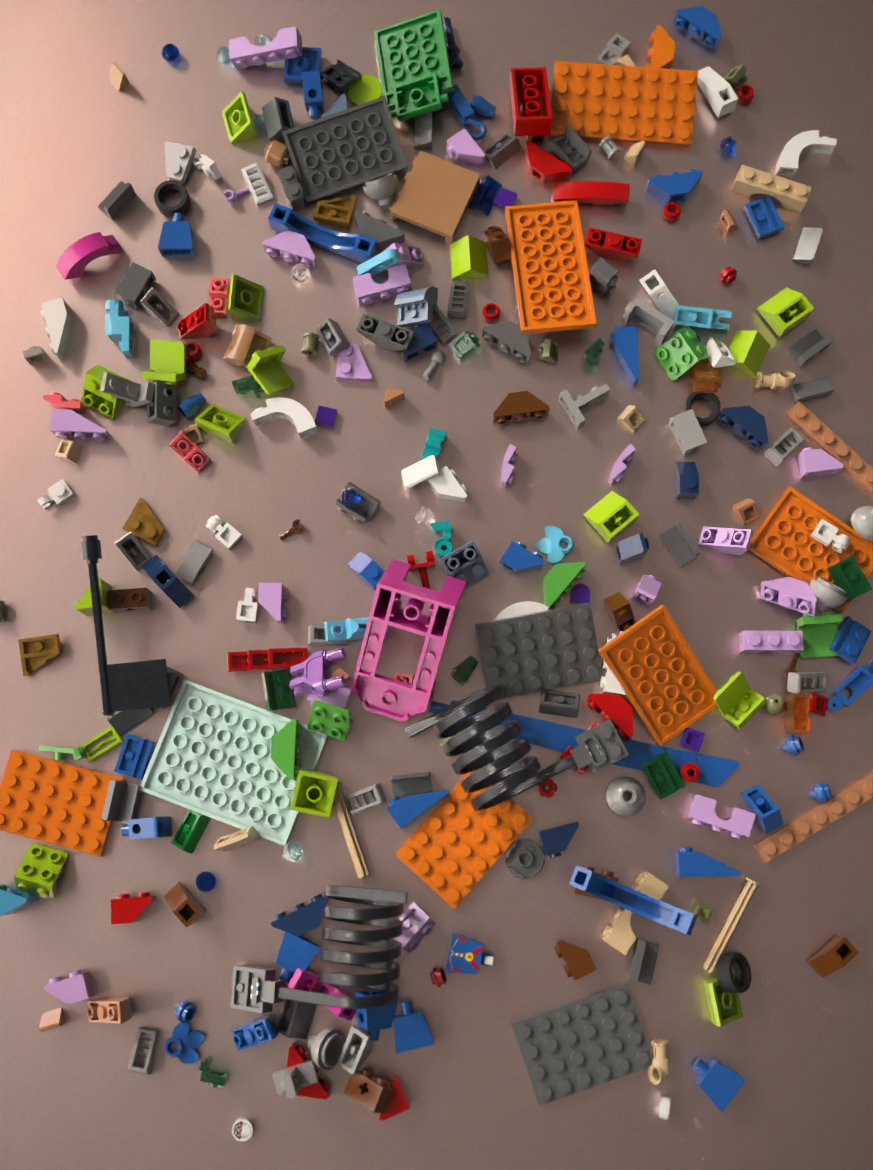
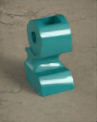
M430 428L421 460L434 455L438 461L442 449L441 443L444 444L447 439L446 432Z
M449 521L430 523L431 530L435 534H443L441 538L435 541V552L442 558L452 552L450 541L452 540L453 527Z

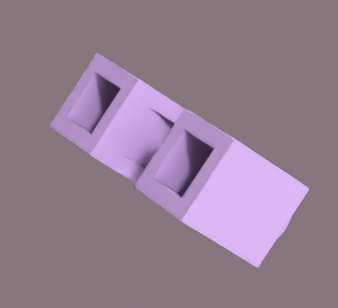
M406 264L389 267V279L383 284L375 283L370 273L353 277V285L359 305H369L379 299L387 300L391 296L412 291Z
M743 630L738 634L739 653H760L763 651L799 653L803 651V631Z
M698 794L694 795L687 817L693 819V824L704 827L705 823L712 826L711 830L723 833L725 830L731 832L730 836L741 840L743 837L750 836L756 814L736 807L732 808L727 819L722 820L715 812L716 800Z

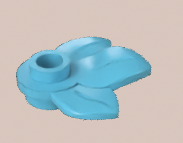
M546 526L545 534L547 538L540 540L536 544V548L541 553L548 554V563L561 561L564 554L570 553L574 547L572 538L564 535L560 528L554 526ZM561 543H567L568 547L562 548Z

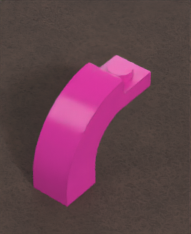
M101 232L92 233L70 245L58 259L56 267L64 280L80 278L83 270L91 261L101 256L120 254L122 248L114 235L103 236Z
M300 968L296 970L287 986L292 989L354 997L337 985L320 983L318 981V974ZM325 1006L338 1017L349 1021L352 1020L356 1013V1009Z

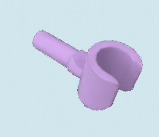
M248 187L236 192L228 189L224 192V196H231L227 201L234 203L239 195L250 190Z

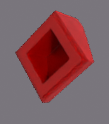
M804 693L801 711L825 717L828 697L817 693Z

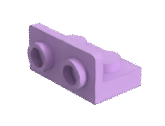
M413 902L399 918L403 922L402 935L394 939L400 941L402 949L410 953L418 948L424 936L432 932L436 922Z

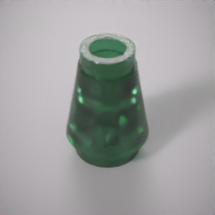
M470 655L452 669L451 676L460 684L467 682L478 661Z

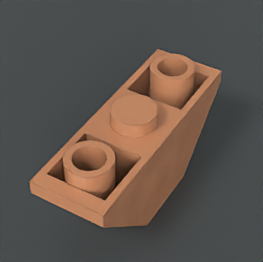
M113 997L88 1001L87 1016L89 1022L124 1023L132 1018L130 997Z

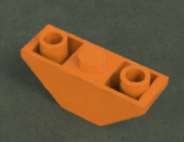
M657 25L655 32H651L650 43L653 45L652 48L649 47L647 59H650V64L647 63L646 67L671 69L676 43L661 25Z

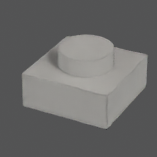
M33 346L23 351V356L30 365L48 360L47 353L41 346Z

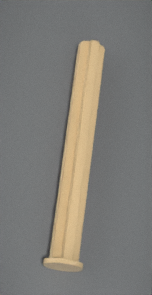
M338 780L333 804L359 878H364L369 875V870L339 785L340 780Z
M747 877V882L703 966V969L709 973H714L717 959L720 955L724 954L757 887H761L760 884Z

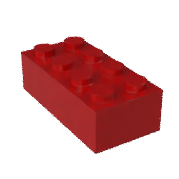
M546 67L511 68L509 87L515 137L551 136L553 117Z

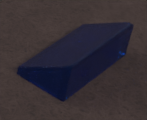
M489 175L482 178L469 209L489 216L502 184Z

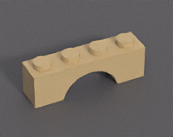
M741 165L732 191L745 196L758 193L768 194L777 198L782 203L783 208L801 213L807 203L812 187Z
M645 871L644 874L640 873L635 881L637 886L634 890L661 900L669 886ZM619 907L613 916L615 920L612 925L608 924L604 929L602 940L626 955L636 939L630 925L633 912Z

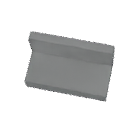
M692 409L671 417L669 424L684 456L690 454L694 448L707 443Z

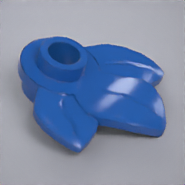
M188 1022L179 1023L173 1029L172 1036L165 1042V1052L170 1057H178L182 1063H196L199 1061V1055L195 1049L202 1044L205 1035L199 1031H190ZM173 1042L178 1043V1049L172 1048Z

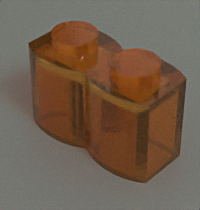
M701 362L690 368V379L694 393H717L718 388H721L722 377H719V367H712L710 362Z
M802 693L787 695L785 699V712L787 716L784 721L786 734H807L810 729V718L808 716L810 709L809 695Z

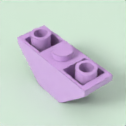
M286 230L263 241L264 251L269 256H279L288 262L295 261L304 267H317L315 255L302 234Z
M703 527L698 545L725 554L742 555L749 548L753 530Z
M785 577L761 583V599L813 617L816 616L817 598L812 593L807 582L792 577Z

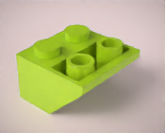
M785 288L757 308V311L779 337L808 318L814 310L812 304L802 293L789 288Z
M96 365L85 373L81 402L84 406L114 419L124 400L100 391L103 374L109 372L122 378L125 377L100 365Z
M613 491L583 514L607 543L635 522L640 515L625 498Z

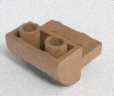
M238 324L233 330L223 360L238 367L243 366L247 368L253 353L258 350H267L272 338L257 332L254 327Z

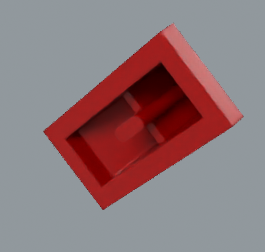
M395 1075L391 1087L395 1090L387 1111L379 1115V1120L381 1121L410 1109V1102L398 1075Z

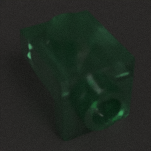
M208 1056L205 1061H201L199 1067L200 1081L209 1083L210 1087L221 1088V1086H225L228 1082L229 1073L211 1070L212 1057Z

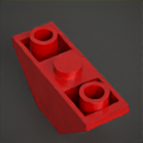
M529 140L526 141L525 156L530 176L543 184L567 181L571 178L572 168L568 163L560 161L551 152H546L537 143H532Z
M589 227L584 246L600 258L623 261L639 257L643 239Z
M204 303L179 321L177 327L179 339L207 338L217 331L216 313L208 303Z
M590 693L586 700L588 702L587 706L593 712L597 711L602 716L603 722L611 719L620 738L629 742L633 737V708L619 694Z
M294 1042L289 1047L286 1068L309 1061L305 1056L307 1053L301 1044L297 1045ZM314 1064L318 1082L301 1087L297 1096L327 1100L332 1093L330 1091L332 1088L325 1078L322 1080L318 1074L319 1069Z

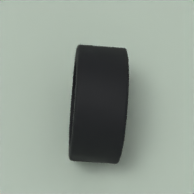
M168 180L159 184L155 189V204L161 214L166 217L173 218L174 213L185 214L189 209L190 196L182 183ZM177 191L182 194V200L178 205L173 207L163 205L162 198L168 192Z
M707 389L693 391L684 403L683 412L691 409V404L695 399L703 398L708 400L713 407L712 414L707 418H700L698 416L696 418L700 427L711 425L721 410L718 396Z
M739 952L720 955L716 963V976L720 987L730 994L746 992L751 984V969L746 957ZM732 966L734 967L735 980L733 978Z

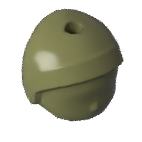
M773 693L766 697L765 709L768 713L779 715L784 711L786 702L782 695Z

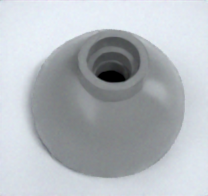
M389 173L381 178L366 181V185L363 186L364 192L370 198L378 200L380 205L388 204L394 201L392 195L397 190L398 177L397 175L393 176V173Z
M862 506L852 513L851 524L858 535L870 541H873V506Z
M819 576L817 579L812 578L810 589L816 596L817 608L825 612L828 607H838L848 599L845 596L847 592Z
M624 776L610 783L606 791V801L609 808L617 815L633 816L643 808L646 794L639 781L632 777ZM626 792L631 794L630 800L624 798Z
M330 1027L320 1031L318 1034L312 1035L309 1039L308 1049L311 1051L312 1060L323 1071H330L337 1066L338 1059L346 1042L344 1033L340 1029Z

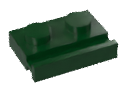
M853 555L827 568L835 585L847 592L845 594L848 597L845 601L846 603L872 590Z
M290 669L261 673L267 712L295 708L294 689L289 687L292 680Z
M667 751L641 763L660 800L686 787Z

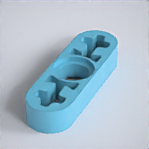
M389 249L357 266L358 276L370 273L372 277L400 261L399 251L397 249Z

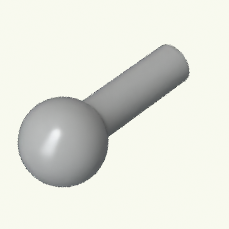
M437 350L433 352L431 356L432 362L423 374V379L429 380L437 366L445 362L446 355L443 351Z

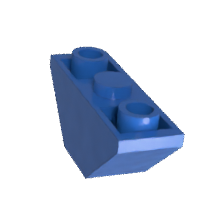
M703 6L678 9L675 12L673 24L689 33L693 38L703 42L707 47L715 51L718 49L722 37L716 14Z
M689 170L685 173L674 172L664 176L654 175L648 178L646 190L667 204L670 202H684L699 184L703 171Z
M269 1014L231 1030L234 1044L238 1050L273 1040L277 1037L279 1031L272 1014Z

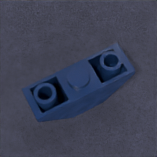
M751 406L723 408L717 417L724 426H729L735 430L734 432L739 437H744L750 441L754 448L763 450L769 443L765 417Z
M157 554L142 566L149 577L179 608L194 597L191 591Z
M319 894L311 898L312 903L306 906L302 902L292 907L293 912L286 915L284 911L274 916L275 921L271 922V925L282 931L301 936L320 926L324 915V907L327 906L329 898Z

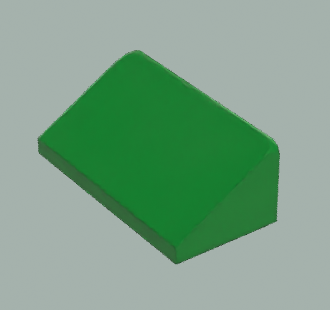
M188 809L171 844L192 854L211 818Z

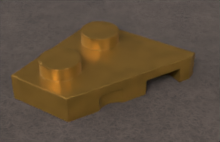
M351 195L350 199L345 200L334 198L330 201H318L313 216L314 221L349 228L357 202V195Z
M141 497L122 528L128 533L131 531L136 537L157 547L166 531Z
M59 634L18 639L23 676L30 675L61 653Z

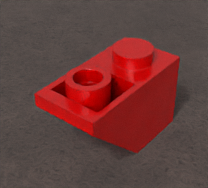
M149 892L137 893V897H130V894H117V898L111 899V924L136 922L156 900V896H149Z

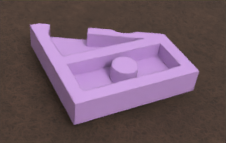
M349 343V348L338 352L336 380L372 381V376L357 343Z

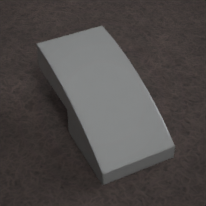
M616 33L607 43L606 49L596 58L595 64L616 65V61L622 58L631 42Z
M196 540L182 561L176 575L191 584L195 583L202 567L206 566L214 549Z

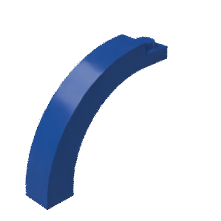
M576 865L569 885L689 936H691L698 917L695 914L640 893Z

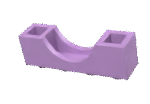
M294 26L280 29L275 39L264 46L252 45L246 36L230 39V60L236 69H243L248 66L278 62L279 60L289 58L294 59L303 56L302 36L297 27Z

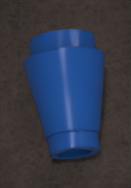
M474 95L470 103L474 113L493 117L496 107L481 95Z
M199 392L181 401L178 409L185 418L192 417L206 402V399Z

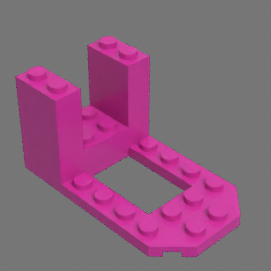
M392 559L377 583L351 689L355 695H358L366 711L404 722L410 719L411 716L421 714L427 709L446 639L457 616L466 581L447 576L441 591H434L406 582L411 565ZM388 625L426 636L413 685L376 674Z

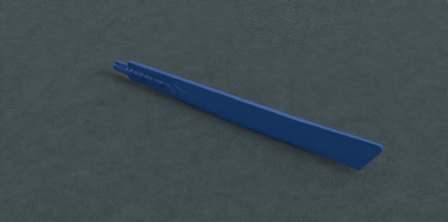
M431 701L429 712L436 713L450 705ZM451 701V705L458 701ZM483 708L482 710H480V711H478V712L472 714L471 716H473V715H475V714H477V713H479V712H481V711H483V710H485V709H488V708ZM513 713L496 725L517 720L522 731L514 739L526 738L530 744L564 752L568 745L573 749L578 747L575 736L587 731ZM625 739L622 742L629 755L612 763L613 765L644 771L641 763L667 751L679 775L680 769L684 764L693 763L700 770V776L694 783L718 787L739 767V762L735 760L660 747L635 740L628 742ZM692 769L687 771L688 776H693Z

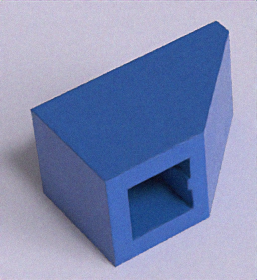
M512 541L501 557L499 564L516 574L540 569L545 561L542 560L543 557L537 552L531 553L526 550L527 547L521 542L517 541L515 543Z

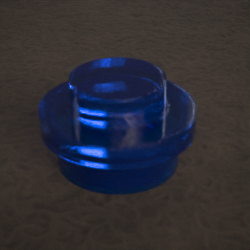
M166 44L163 47L162 56L164 60L174 62L179 58L180 52L175 45Z
M202 872L196 878V886L202 892L211 891L216 885V878L211 872Z

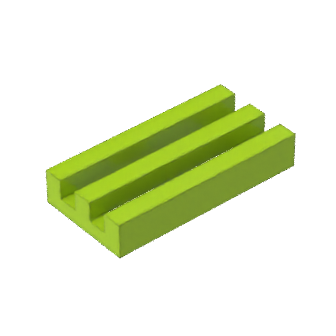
M110 726L80 745V748L83 747L85 756H87L88 762L91 763L122 744L124 740ZM113 732L112 736L95 745L91 749H86L91 744L95 743L107 734ZM115 738L117 739V741H115V742H113L112 744L108 745L107 747H105L104 749L100 750V751L97 752L96 754L90 756L91 753L95 752L96 750H98L99 748L103 747V746L106 745L107 743L111 742V741L114 740Z

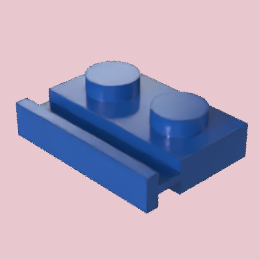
M770 196L745 204V212L758 239L784 229V225Z
M847 616L844 618L829 649L835 651L838 656L850 664H855L872 631L859 622L852 620V617Z
M126 734L114 772L143 780L155 742Z

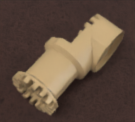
M786 370L773 373V375L762 374V372L758 371L757 378H755L757 379L755 387L758 389L760 387L771 388V390H775L777 386L792 387L796 375Z
M651 1040L654 1058L652 1059V1065L648 1069L649 1079L653 1084L666 1083L668 1081L667 1078H669V1040ZM657 1069L659 1070V1073H660V1079L658 1078V1075H657V1072H656Z

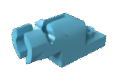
M107 300L106 311L108 314L105 315L106 334L111 341H119V350L126 358H133L134 323L129 316H126L123 301Z
M676 305L673 321H675L674 324L729 330L730 324L719 322V318H731L732 311Z
M369 618L324 622L326 642L363 640Z

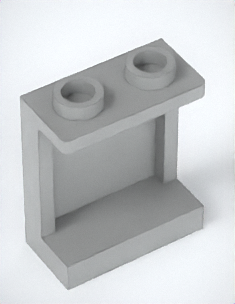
M638 297L634 302L630 301L622 319H624L623 327H626L629 321L632 320L655 335L656 338L652 346L656 349L665 342L675 322Z

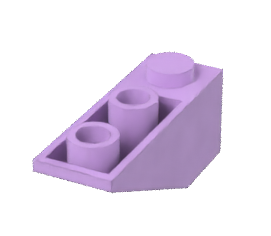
M52 409L50 431L57 438L67 439V437H74L80 440H84L86 437H91L95 440L111 438L107 430L72 410Z

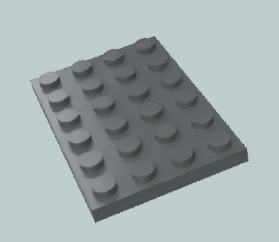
M385 96L282 132L306 203L365 184L366 181L381 178L389 173L408 169V164Z
M590 602L474 624L486 687L499 684L503 691V695L499 699L599 680L603 676Z
M626 982L511 1023L539 1106L652 1065L653 1056Z

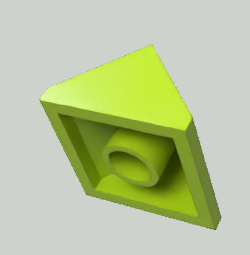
M241 91L222 111L230 143L233 144L257 137L245 92Z
M467 235L450 244L452 280L489 277L486 242Z
M232 274L228 311L232 320L260 321L264 286Z
M736 330L728 347L736 364L728 367L756 378L770 344L758 331Z
M211 404L195 418V422L200 430L234 444L245 422V417Z
M98 577L102 614L112 613V611L108 610V590H112V586ZM90 587L73 607L86 616L93 615Z
M299 770L290 810L329 818L338 778L320 771Z
M717 978L703 980L710 1018L713 1024L723 1026L743 1017L738 993H726L720 987Z

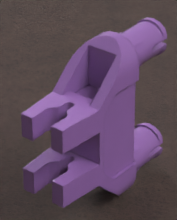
M344 648L317 651L305 662L290 667V673L295 675V679L290 681L289 687L294 689L295 696L312 693L319 697L329 695L330 691L345 688L346 681L343 675L329 679V665L332 662L346 659Z

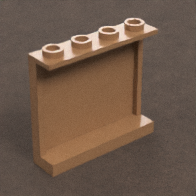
M420 151L418 157L415 156L413 159L411 172L408 171L405 176L404 182L406 183L404 187H400L398 191L397 202H393L391 206L392 221L395 222L396 218H400L445 237L446 243L452 244L480 184V174Z

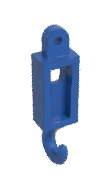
M455 84L454 91L447 93L449 96L448 102L464 127L473 125L481 129L479 135H473L470 130H467L473 140H482L487 133L486 127L483 123L474 119L472 107L458 85Z
M873 661L866 668L863 665L858 666L831 692L834 697L827 703L830 711H837L843 705L845 707L850 706L873 683ZM845 687H849L852 690V695L849 698H846L841 693Z

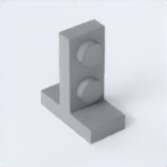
M106 372L103 374L100 391L126 400V406L134 408L152 402L155 384L150 382L138 384Z
M607 384L597 385L591 389L590 393L586 395L584 393L580 394L574 400L567 389L560 392L558 399L576 428L579 429L585 423V418L580 411L607 397L610 388Z
M313 1060L272 1073L277 1095L286 1093L288 1099L296 1097L301 1087L318 1082Z

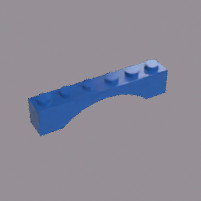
M277 203L274 204L268 217L272 230L281 233L289 230L302 234L310 244L361 263L375 257L377 253L376 240L361 234H346L327 229L304 218L294 210Z

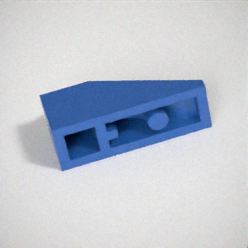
M638 326L615 327L614 332L610 334V344L613 345V351L632 386H637L639 381Z
M442 790L405 796L401 799L397 796L388 803L390 807L387 810L401 829L448 795L449 792Z
M682 847L679 852H675L676 876L678 877L740 876V871L700 852L693 851V847Z

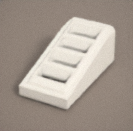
M258 163L241 169L256 205L273 199ZM266 191V194L257 197L258 194Z

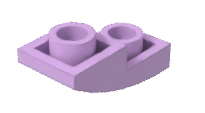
M512 444L509 445L503 461L501 475L503 487H506L507 483L511 484L516 475L513 473L515 466L511 464H514L518 454H516L517 447Z
M632 444L622 452L616 461L609 478L611 484L615 480L619 482L626 475L624 473L627 468L625 464H628L635 457L633 454L636 448Z

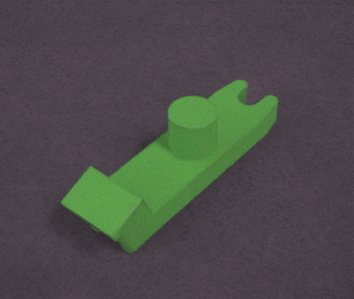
M40 745L39 749L41 751L55 752V760H64V753L73 754L74 760L87 758L83 747L68 748Z

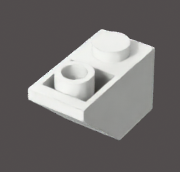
M445 466L439 470V474L428 479V484L438 498L463 503L468 501L467 494L469 492L463 484L460 485L456 480L458 477L453 469L449 470Z

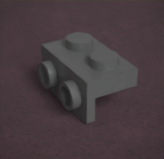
M571 126L566 127L564 134L552 140L549 145L562 161L570 165L572 171L587 163L592 152L589 145L580 138Z
M351 482L347 483L339 499H336L334 502L340 511L350 513L354 516V520L359 523L371 521L381 503L380 500Z

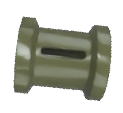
M307 332L303 334L304 348L301 349V353L307 356H316L318 354L316 348L319 335Z

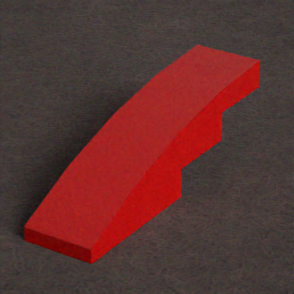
M604 181L554 183L553 201L577 200L578 204L592 203L593 206L629 202L630 185L627 183Z
M273 648L268 650H248L247 652H227V671L248 672L290 669V667L303 663L308 659L307 648Z

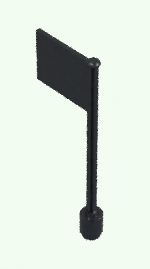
M98 535L82 536V541H80L82 560H86L89 569L103 703L102 714L110 716L114 711L171 706L166 659L107 665L97 569L98 559H102L101 543L98 540Z

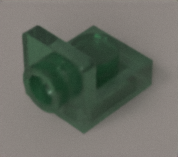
M465 330L448 344L460 360L474 348L478 349L481 347L478 342V336L474 332Z
M600 338L582 356L583 364L593 371L599 366V362L596 359L603 353L604 342Z
M253 375L232 381L236 394L243 395L249 393L250 390H254L257 399L261 398L259 392L262 391V388Z

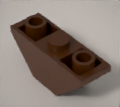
M529 391L509 393L493 413V423L506 424L511 420L522 422L527 420V418L533 417L535 419H542L549 414V405Z

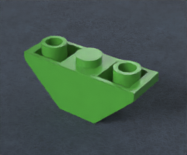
M584 562L555 564L543 578L544 605L549 607L548 610L551 607L554 609L560 603L561 599L559 597L562 593L567 594L573 587L571 584L575 578L579 580L585 573L583 568L586 564Z
M292 719L271 740V760L290 780H296L300 770V764H297V756L301 754V744H298V736L302 734V724H299L297 719Z

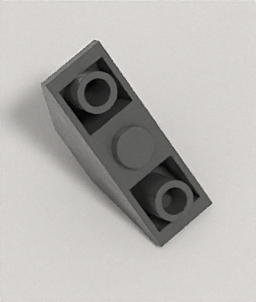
M355 210V221L359 233L376 240L378 251L388 248L394 242L400 244L405 242V233L401 228L397 226L392 227L382 219L371 217L367 212Z
M363 314L356 328L357 332L374 344L391 351L407 350L414 336L413 331L367 314Z
M511 321L484 326L482 337L486 342L496 344L500 350L505 353H511L522 363H530L532 353L527 334H521L520 326Z

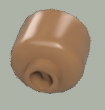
M277 140L267 143L263 154L266 162L278 168H282L285 164L288 165L291 156L287 145Z

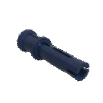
M444 17L443 23L451 71H458L463 67V61L459 55L460 48L455 42L451 19Z

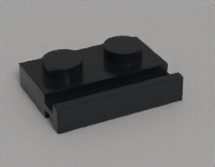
M337 60V64H332L320 72L321 79L342 93L355 85L358 79L362 80L360 72L340 60Z

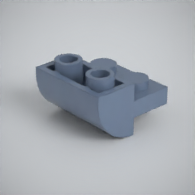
M427 287L398 294L394 303L399 308L398 326L408 327L432 322V308L437 307L438 288Z
M473 540L439 559L445 574L466 581L465 587L490 573Z

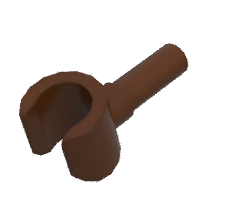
M294 520L292 527L281 534L279 538L282 540L294 532L301 533L303 526L300 528L295 527V525L300 523V520Z
M794 654L790 667L784 670L785 677H787L790 670L797 672L795 668L800 654Z

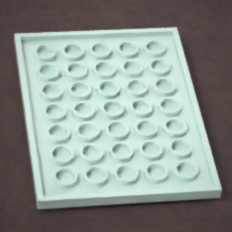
M184 679L141 782L140 791L242 830L254 826L258 836L286 846L299 811L290 810L298 776H296V780H290L271 760V740L291 719L270 711L267 712L265 709ZM302 724V734L298 736V744H301V754L297 756V764H300V770L315 771L328 735L307 729L308 726Z

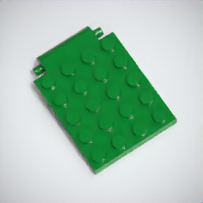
M438 9L374 31L383 96L386 98L392 118L397 117L398 121L401 122L443 109L444 102L449 101L447 93L454 91L441 10Z

